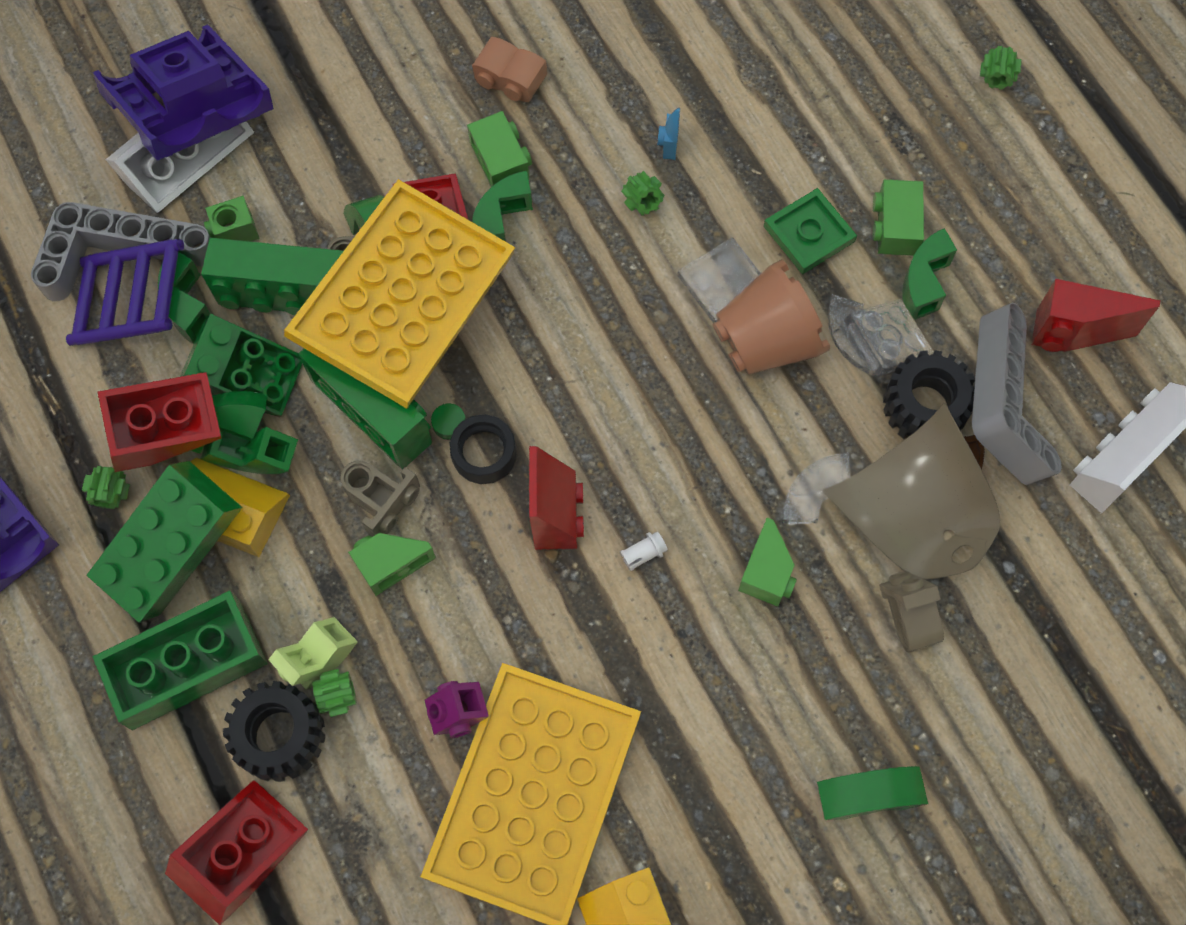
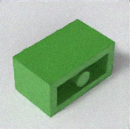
M503 111L467 124L470 144L491 187L500 180L518 172L527 171L528 179H530L528 166L532 165L530 154L525 146L520 147L517 141L520 137L516 125L513 121H507Z
M884 179L880 192H875L873 196V212H878V221H874L873 241H878V254L914 256L924 241L923 181Z

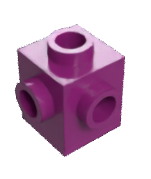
M451 681L441 684L437 687L438 692L424 700L427 716L434 735L450 734V738H459L470 734L472 726L489 717L479 681L466 683Z

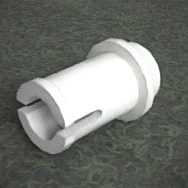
M648 532L646 534L647 538L620 551L630 571L656 556L659 558L663 557V552L668 549L659 532L654 534Z

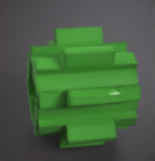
M998 46L995 49H990L989 54L984 55V62L981 63L980 76L985 77V83H988L992 89L999 88L1000 90L1007 86L1011 87L1013 81L1016 82L1018 74L1021 73L1022 59H1017V52H1013L1011 47Z
M645 171L637 173L633 177L629 176L627 178L628 182L626 185H623L621 191L627 198L624 202L631 211L637 209L641 215L649 214L650 211L659 209L658 205L660 202H663V197L665 196L659 189L662 183L655 176L650 178Z
M94 467L92 475H85L82 491L87 492L86 501H88V504L99 508H118L120 500H127L130 484L125 483L126 474L123 471L114 472L112 467Z
M339 669L321 673L320 679L312 682L314 698L320 714L329 712L330 717L348 713L349 706L356 705L357 703L354 685L349 672L340 674Z

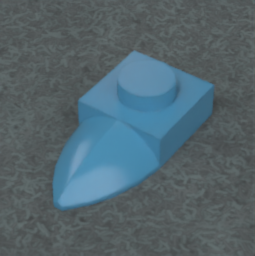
M680 108L674 110L672 114L667 113L666 126H659L657 145L663 146V159L676 160Z

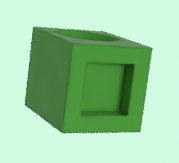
M244 196L205 208L209 221L204 222V226L211 238L249 242L260 239ZM234 222L232 225L225 227L228 223Z

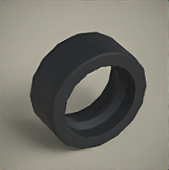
M487 414L473 415L461 421L454 429L449 442L451 459L458 473L468 481L478 484L495 483L504 478L513 468L517 457L514 434L508 424L498 417ZM480 432L496 434L500 437L504 447L500 460L486 467L471 465L463 455L465 441L472 435Z

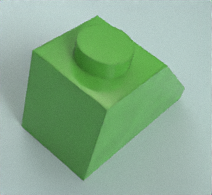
M766 518L738 591L778 607L782 596L790 598L797 579L791 577L795 565L774 520Z
M383 533L360 539L355 543L354 549L348 552L375 596L436 558L429 542Z

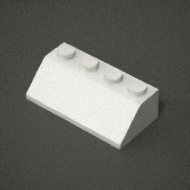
M244 122L159 161L142 144L140 135L137 133L105 160L125 184L158 213L250 137L254 131L247 122Z
M1170 382L1161 392L1154 388L1140 403L1145 408L1139 414L1132 410L1118 425L1123 430L1116 437L1109 433L1096 447L1100 453L1094 459L1087 455L1073 471L1078 476L1071 482L1070 486L1099 512L1103 513L1186 428V386Z

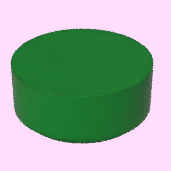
M446 403L438 406L433 411L431 424L436 435L450 440L454 429L466 418L459 406Z

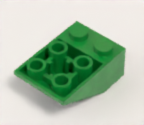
M210 313L201 325L180 377L207 372L212 396L231 391H250L267 395L264 413L281 417L302 366V361L297 352Z

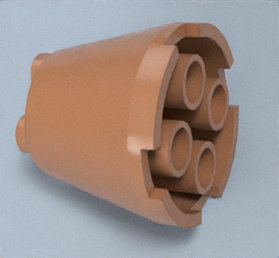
M782 259L768 266L716 314L718 321L712 324L720 341L727 340L733 352L728 355L737 372L745 370L750 375L816 358L830 351V344L827 339L821 341L819 337L823 326L800 282L796 281L794 277H787L785 272L789 268Z

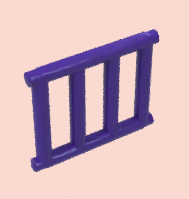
M171 239L81 257L80 265L83 268L72 333L66 336L67 344L69 346L84 345L171 330L173 324L171 319H169L178 252L184 250L183 240ZM164 255L154 319L141 321L151 257ZM136 260L126 324L114 326L123 265L126 261ZM109 265L99 328L87 330L97 267Z

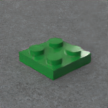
M818 188L765 219L763 226L802 275L853 244L857 238L856 233Z

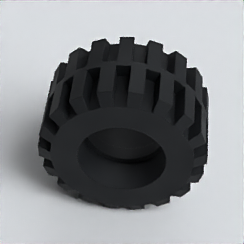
M925 350L920 351L917 358L914 354L906 357L904 363L900 362L883 397V403H886L883 410L885 416H891L888 422L891 428L898 427L900 429L898 432L899 436L903 439L906 435L911 436L937 411L922 406L915 399L912 390L918 387H929L938 391L944 397L947 407L960 431L964 428L973 412L975 386H972L975 382V377L973 373L966 374L968 366L964 362L957 364L954 362L955 356L949 354L948 358L943 357L942 351L935 350L933 355H929L928 351Z
M273 681L272 686H269L266 682L258 683V690L253 691L251 688L243 691L245 698L241 702L237 698L233 701L231 705L236 708L233 714L226 713L224 720L229 723V728H223V737L228 740V743L225 744L226 750L233 755L232 760L237 765L261 780L269 781V779H273L276 782L285 781L287 776L294 779L300 776V769L308 770L313 765L309 762L313 756L319 757L322 751L318 748L319 743L325 742V734L322 732V728L325 727L324 719L319 715L320 712L317 706L296 686L291 684L285 686L281 681ZM280 712L289 713L294 721V729L289 741L275 751L264 752L260 750L256 737L261 723L272 714Z

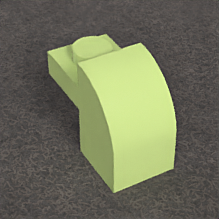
M333 617L314 622L299 643L276 649L268 660L278 670V674L282 679L289 682L292 686L301 684L305 689L313 687L312 682L314 680L320 679L321 673L336 669L358 642Z

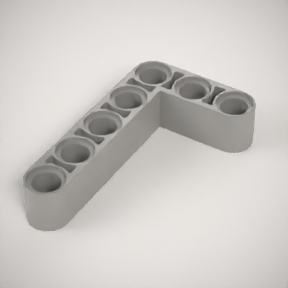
M65 202L56 207L52 214L31 271V278L48 300L61 301L68 297L72 291L81 266L80 258L85 255L87 247L117 250L160 242L167 238H170L169 240L182 239L184 250L179 251V253L192 259L196 266H203L209 238L211 237L208 231L198 224ZM203 243L199 247L194 248L197 244ZM164 255L153 256L151 258L163 260Z
M1012 302L982 316L980 319L972 428L977 440L1021 483L1030 485L1059 474L1062 466L1055 448L1022 416L1027 323L1021 308Z

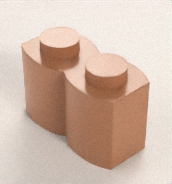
M496 37L489 39L472 65L474 78L480 86L485 89L502 90L513 101L530 102L547 75L545 59L531 51L518 49L511 43Z

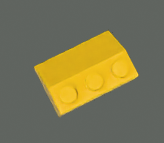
M198 458L191 460V463L243 507L217 541L260 557L290 497L289 493Z
M649 867L614 880L577 898L586 925H671Z

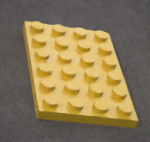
M398 179L284 329V337L407 409L514 254L515 247Z
M502 663L486 704L489 717L479 722L420 877L545 925H568L641 711Z

